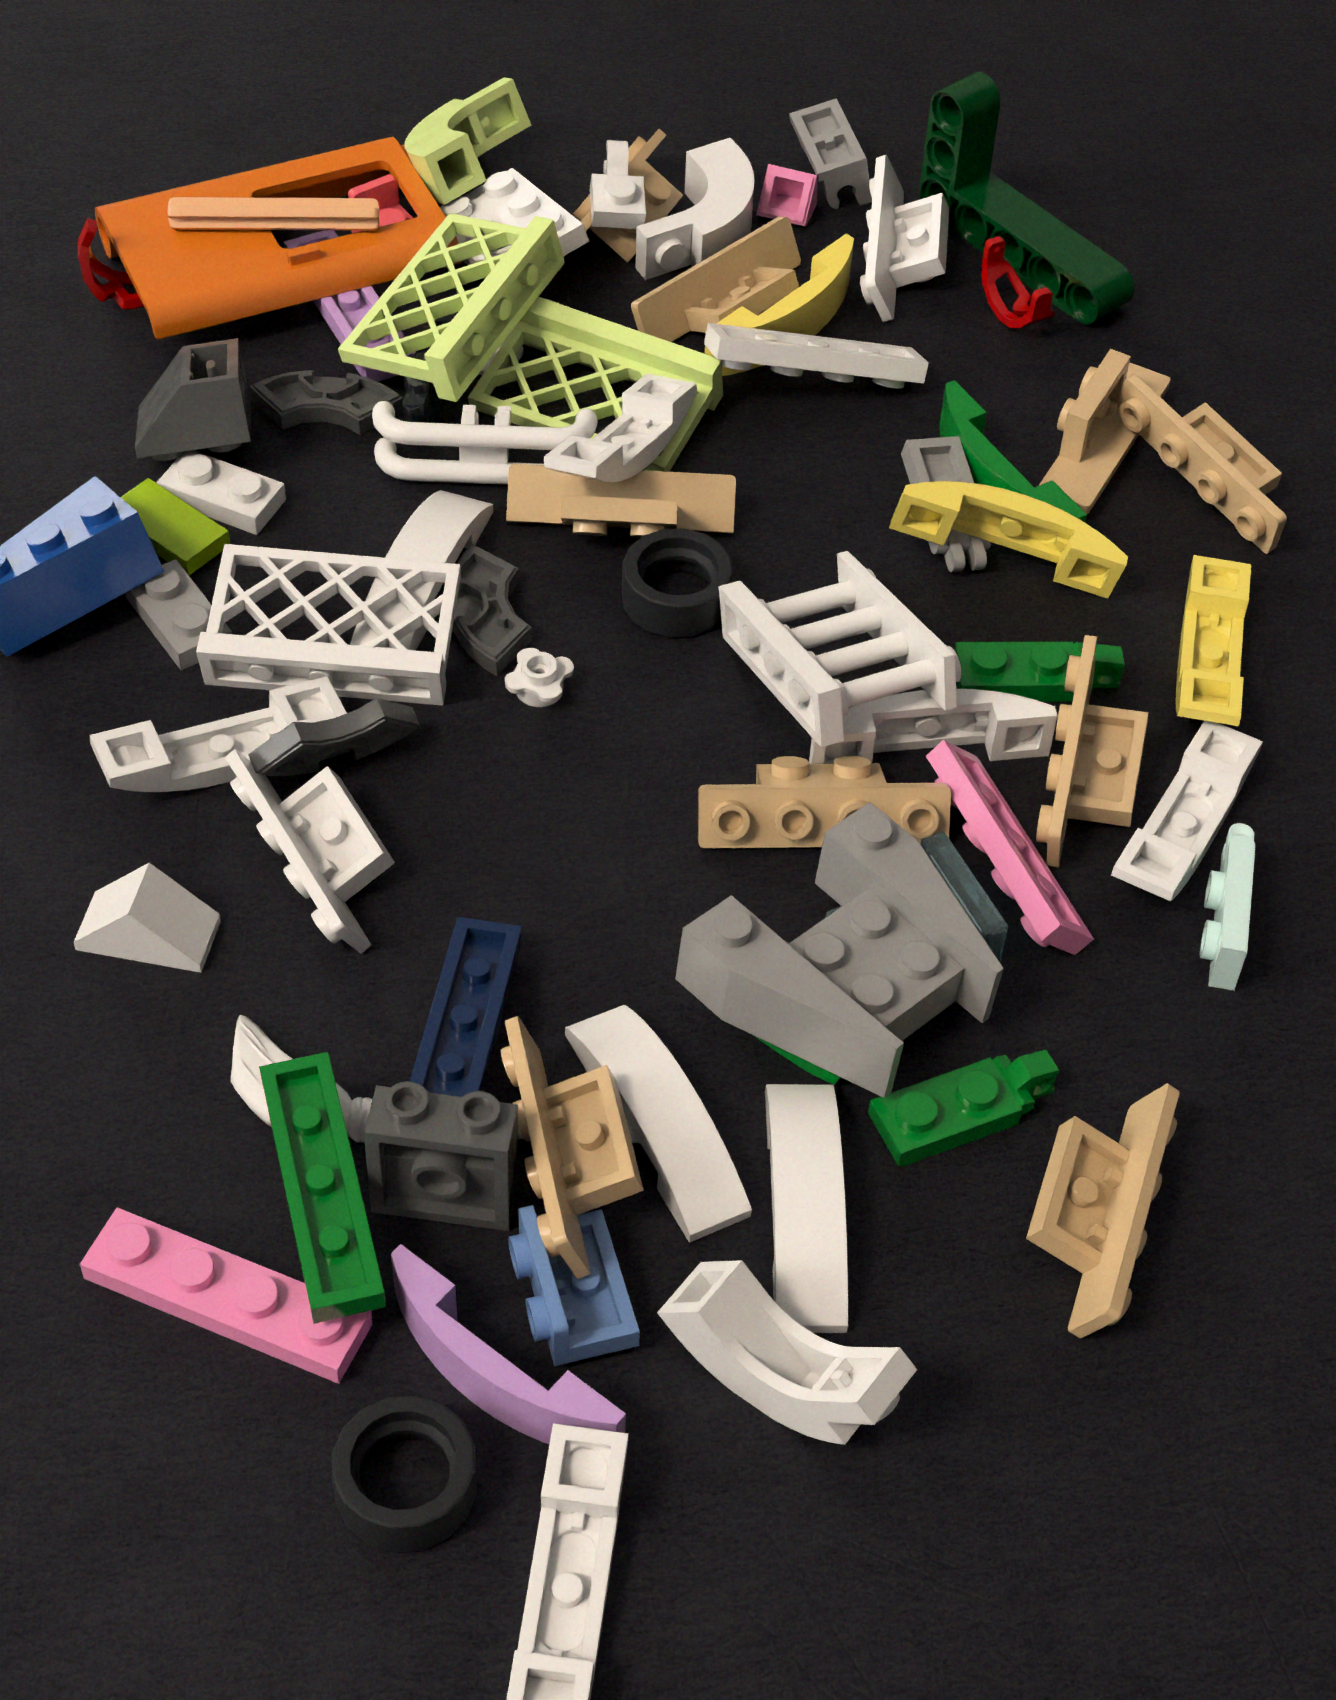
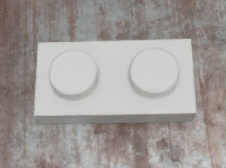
M194 450L185 451V454L177 458L156 482L205 516L258 535L286 501L284 483Z

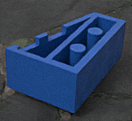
M96 476L0 546V650L6 657L164 572L138 512Z

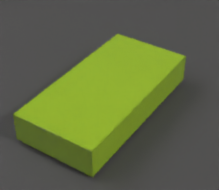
M149 478L121 497L138 512L156 554L167 562L176 559L188 575H191L221 553L224 549V544H230L229 531Z

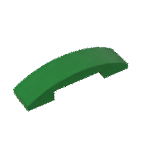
M955 380L946 383L940 418V437L959 436L975 484L1003 488L1027 495L1086 522L1087 514L1053 480L1034 488L983 435L987 412Z

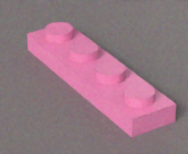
M942 740L926 757L939 777L935 780V783L948 784L951 790V805L958 808L967 821L962 826L965 835L980 851L987 853L995 866L991 871L992 878L1006 895L1017 901L1025 914L1021 917L1020 921L1028 935L1042 947L1052 945L1076 955L1094 940L1091 933L978 757Z
M118 1207L80 1263L83 1278L338 1384L373 1324L371 1311L314 1324L305 1283Z

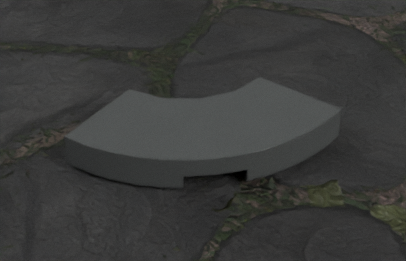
M314 370L296 371L276 375L249 386L251 401L282 430L301 423L328 422L345 426L358 435H362L375 428L372 412L375 404L378 402L387 401L391 403L395 410V417L404 413L402 396L377 381L352 373H347L345 379L315 377Z
M471 544L457 562V564H460L461 578L453 631L466 653L485 670L498 676L517 657V654L532 641V627L515 614L509 602L510 595L519 583V568Z
M376 698L357 710L333 719L312 723L292 722L249 753L248 756L255 773L261 775L292 776L319 771L320 766L318 763L321 760L351 752L353 758L358 760L380 751L415 731L420 726L413 707Z

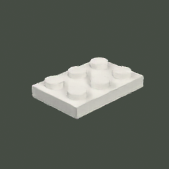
M513 168L491 175L480 187L464 196L455 198L445 205L443 204L440 208L446 217L449 213L522 228H526L535 216L554 219L563 256L589 242L583 223ZM456 235L459 244L475 239L464 235ZM512 245L489 251L491 257L506 253ZM483 254L463 261L467 265H471L485 259Z

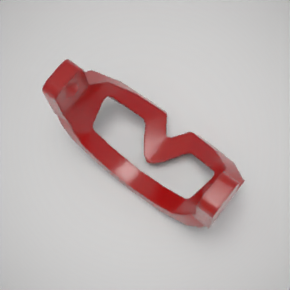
M87 218L78 238V260H80L84 282L92 294L101 302L112 298L122 309H135L144 306L138 293L130 294L120 285L133 286L128 273L111 269L101 263L92 253L90 245L96 235L97 221ZM93 272L110 282L102 285Z
M1000 236L988 239L985 242L981 265L982 285L988 304L998 320L1009 328H1023L1042 320L1053 319L1055 313L1050 308L1053 293L1045 287L1034 291L1032 296H1030L1011 264L1004 258L1006 242ZM1005 273L1019 296L1013 305V313L1008 311L995 285V281Z

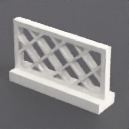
M224 544L206 632H200L196 650L204 684L273 690L327 676L339 697L373 700L379 698L387 701L443 706L446 691L445 672L461 578L460 564ZM236 565L262 567L269 575V577L245 592L234 581ZM304 571L320 572L328 582L304 597L290 580ZM363 576L379 577L387 587L363 602L349 585ZM422 581L445 583L443 594L424 607L408 592V590ZM280 587L294 604L269 619L255 603ZM339 592L353 609L331 624H328L314 608ZM230 594H232L235 597L231 601H229ZM398 598L411 611L412 615L391 629H388L374 613ZM244 610L260 625L246 635L222 634L224 623ZM440 614L439 623H437L433 618ZM303 615L319 630V632L305 641L286 639L280 632L281 629ZM362 620L379 636L365 646L347 645L340 637L341 634ZM422 625L436 638L434 652L407 650L399 640Z

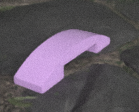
M401 1244L391 1253L394 1290L400 1310L411 1333L440 1373L471 1402L511 1428L547 1444H550L553 1423L625 1433L626 1413L569 1370L549 1391L457 1322L456 1289L452 1282Z

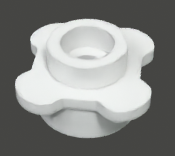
M526 648L517 654L518 664L514 672L508 673L505 676V687L509 692L517 694L518 698L527 705L533 707L549 706L561 698L563 694V681L565 678L572 676L574 665L567 657L554 658L549 653L539 652L538 649Z

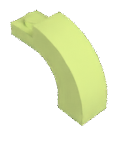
M504 77L464 100L453 99L429 114L408 134L405 140V149L412 165L435 201L445 205L487 181L478 161L480 155L532 125L514 80Z

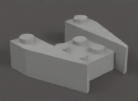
M869 802L827 830L824 835L815 884L842 907L788 944L731 895L683 927L675 979L721 1020L885 1098L891 1093L904 1045L902 1041L955 1001L977 1020L984 1023L990 1017L1004 968L918 840Z

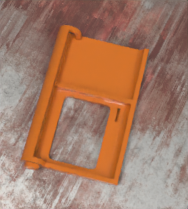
M394 137L95 207L97 227L106 254L109 258L120 257L148 313L156 340L395 280L446 218L412 165L405 149V144L400 145ZM391 174L398 181L399 188L417 214V217L380 226L374 231H360L286 249L278 245L271 230H174L169 225L167 211L169 199L173 197L340 198L348 196L349 190ZM456 236L449 243L447 248L459 244Z

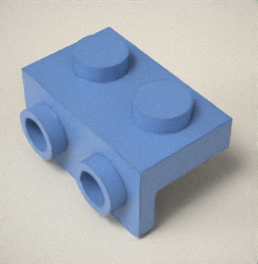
M533 1205L519 1208V1234L508 1237L511 1260L517 1279L526 1277L530 1279L534 1297L526 1298V1309L531 1332L535 1342L547 1340L554 1366L639 1346L640 1331L602 1209L578 1215L591 1274L577 1279L561 1255L551 1257L548 1254L540 1236Z

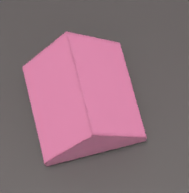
M768 164L756 215L771 219L779 216L788 217L792 224L806 227L817 205L818 175Z

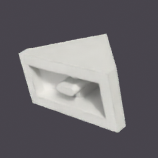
M147 863L95 891L74 940L75 950L201 973L221 923L220 914L151 863Z

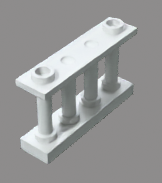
M848 551L837 553L839 583L765 603L763 599H757L741 581L718 586L723 638L821 748L844 741L843 715H847L849 707L921 686L945 711L957 708L956 682H959L961 679V665L954 649L946 646L876 579L872 570L866 569ZM838 607H843L848 612L792 629L786 624H781ZM866 632L873 638L872 640L816 656L812 651H806V649ZM894 659L900 665V667L845 683L832 678L835 675Z

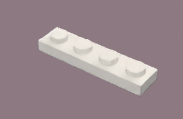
M708 323L704 345L714 357L722 360V366L730 369L750 370L751 364L769 365L772 371L787 376H802L803 370L820 371L823 377L838 382H853L854 376L872 377L874 383L889 388H903L905 381L924 384L929 363L912 347Z

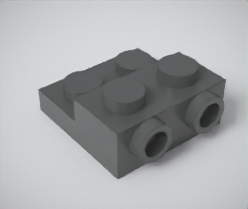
M409 1081L397 1083L392 1087L376 1085L364 1130L371 1212L509 1231L514 1211V1165L519 1146L518 1105L499 1102L493 1095L483 1091H474L459 1097L430 1093L420 1084Z

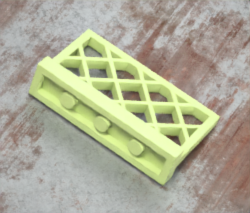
M449 213L340 345L338 352L342 362L431 382L434 384L438 398L457 402L565 263L554 219L535 216L526 228ZM457 234L475 238L447 248ZM512 245L506 253L491 257L489 251ZM483 254L485 259L459 269H455L453 265ZM447 266L449 272L419 282L425 273ZM485 278L479 287L464 292L462 285ZM456 288L458 293L456 295L429 304L426 301V297ZM417 300L421 303L420 307L391 316L399 306ZM458 312L451 322L436 326L435 319ZM428 322L430 329L399 339L397 332ZM391 335L393 338L392 342L374 348L365 347L368 342ZM430 347L424 355L426 361L406 356L407 354Z
M538 297L508 335L468 396L469 405H476L477 411L494 417L498 412V406H511V423L519 426L558 428L572 425L575 422L576 415L581 409H579L574 395L602 387L608 401L586 408L593 410L596 413L597 419L612 415L617 419L622 415V397L616 398L611 387L612 383L623 380L636 383L646 374L697 383L696 396L679 429L661 455L643 469L645 471L670 472L706 410L714 411L723 396L722 360ZM524 344L546 352L547 356L519 364L516 354ZM579 363L593 368L595 373L567 381L562 367ZM554 370L559 384L533 392L530 391L525 378ZM514 381L518 382L523 394L506 400L490 396L495 387ZM566 398L571 410L569 413L551 418L540 414L537 406ZM594 433L590 439H593L597 434Z

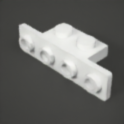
M883 155L876 158L875 176L869 180L872 208L866 212L869 241L863 244L866 274L860 277V286L867 305H875L882 321L886 322L894 319L896 288L915 282H926L935 276L945 274L949 207L943 193L903 205V188L888 156Z
M234 749L225 756L237 776L230 782V785L240 800L253 812L258 810L263 820L256 827L264 840L276 853L280 855L284 853L290 864L283 871L288 880L306 899L311 897L318 909L311 913L313 921L333 944L344 940L359 953H363L371 946V943L345 902L395 863L341 778L328 766L282 802L266 775L255 773L252 763Z

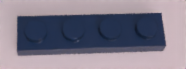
M457 917L409 1082L420 1084L430 1093L463 1097L470 1092L483 1091L521 947L522 926Z

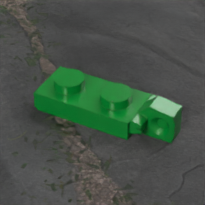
M955 642L954 651L961 665V679L957 682V688L1014 694L1040 702L1073 701L1074 692L1065 691L1067 666L1070 655L1081 656L1083 643ZM1097 644L1095 672L1091 691L1094 688H1119L1125 665L1121 646Z
M1047 1050L1020 1056L1012 1063L1007 1055L996 1056L994 1059L990 1057L894 1091L885 1098L880 1096L870 1100L868 1114L898 1167H904L1019 1125L1021 1115L1034 1109V1099L1054 1092V1083L1057 1074H1059V1069Z

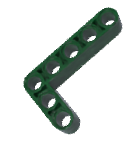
M981 71L974 72L938 90L933 94L930 102L919 191L921 199L943 193L949 207L948 229L981 253H984L985 242L988 239L1000 236L1006 242L1004 258L1011 264L1019 279L1034 291L1047 287L1053 293L1051 303L1082 324H1092L1131 301L1134 295V283L1132 276L1124 265L990 172L1000 111V94L993 79Z

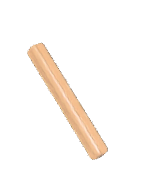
M173 197L169 199L167 211L169 225L174 230L374 231L379 228L380 207L378 200L374 198Z

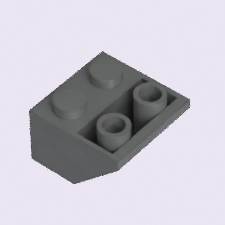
M238 338L188 345L181 348L139 405L135 441L137 458L152 456L154 460L167 461L181 457L185 454V451L208 448L211 452H228L241 446V443L251 442V401Z

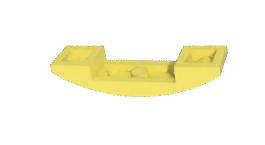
M845 234L813 256L810 280L759 316L741 306L717 324L815 336L836 314L847 293L854 238ZM705 346V354L714 357V355ZM751 364V369H754V368H757V367H760V366H763V365H761V364ZM722 366V376L748 371Z
M952 481L908 484L903 490L889 526L890 529L943 546L952 529L1057 563L1054 582L1107 599L1123 573L1128 560V556L1113 542L1069 513L1027 495L983 484Z
M1193 555L1177 668V716L1239 726L1244 677H1240L1243 627L1249 602L1251 564Z

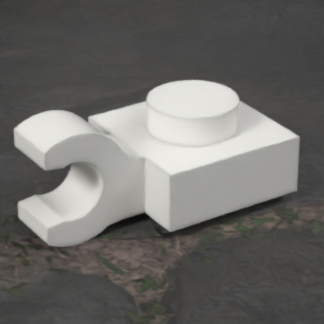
M607 140V160H604L603 165L604 174H592L590 204L592 227L636 229L637 226L645 224L646 218L644 177L628 176V141Z

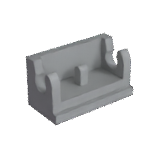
M837 98L789 113L790 121L798 136L800 145L806 153L815 174L818 175L819 182H823L824 194L829 205L834 209L839 208L840 200L837 193L842 187L847 185L853 186L852 191L860 206L872 202L867 158Z

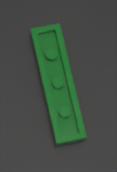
M324 1052L259 1066L313 1323L386 1307L384 1288L329 1053Z

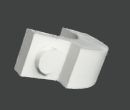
M731 138L686 151L685 194L695 206L636 227L635 268L645 280L689 265L693 267L750 234L755 181L754 172L745 153Z
M742 1260L700 1262L657 1312L684 1347L728 1389L786 1427L830 1443L845 1445L861 1424L875 1425L876 1422L889 1415L899 1402V1392L917 1370L900 1347H847L827 1341L810 1332L776 1304Z

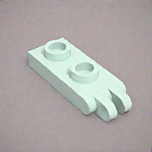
M1243 823L1233 824L1229 828L1226 843L1221 854L1220 872L1211 870L1209 874L1204 908L1214 909L1215 914L1214 921L1206 920L1200 946V958L1210 960L1208 986L1233 991L1235 990L1248 950L1255 859L1254 831L1250 826Z

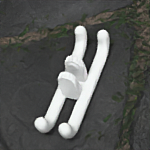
M380 401L375 404L372 412L374 427L384 437L380 438L375 444L376 464L387 475L396 479L421 482L508 485L510 465H544L541 463L508 462L509 449L553 450L570 435L591 438L598 423L596 413L587 408L581 409L577 413L575 422L572 425L558 428L511 426V406H498V412L495 414V425H479V414L476 411V405H463L461 424L401 421L395 418L394 407L387 401ZM395 443L459 447L460 460L404 458L396 453L397 447Z

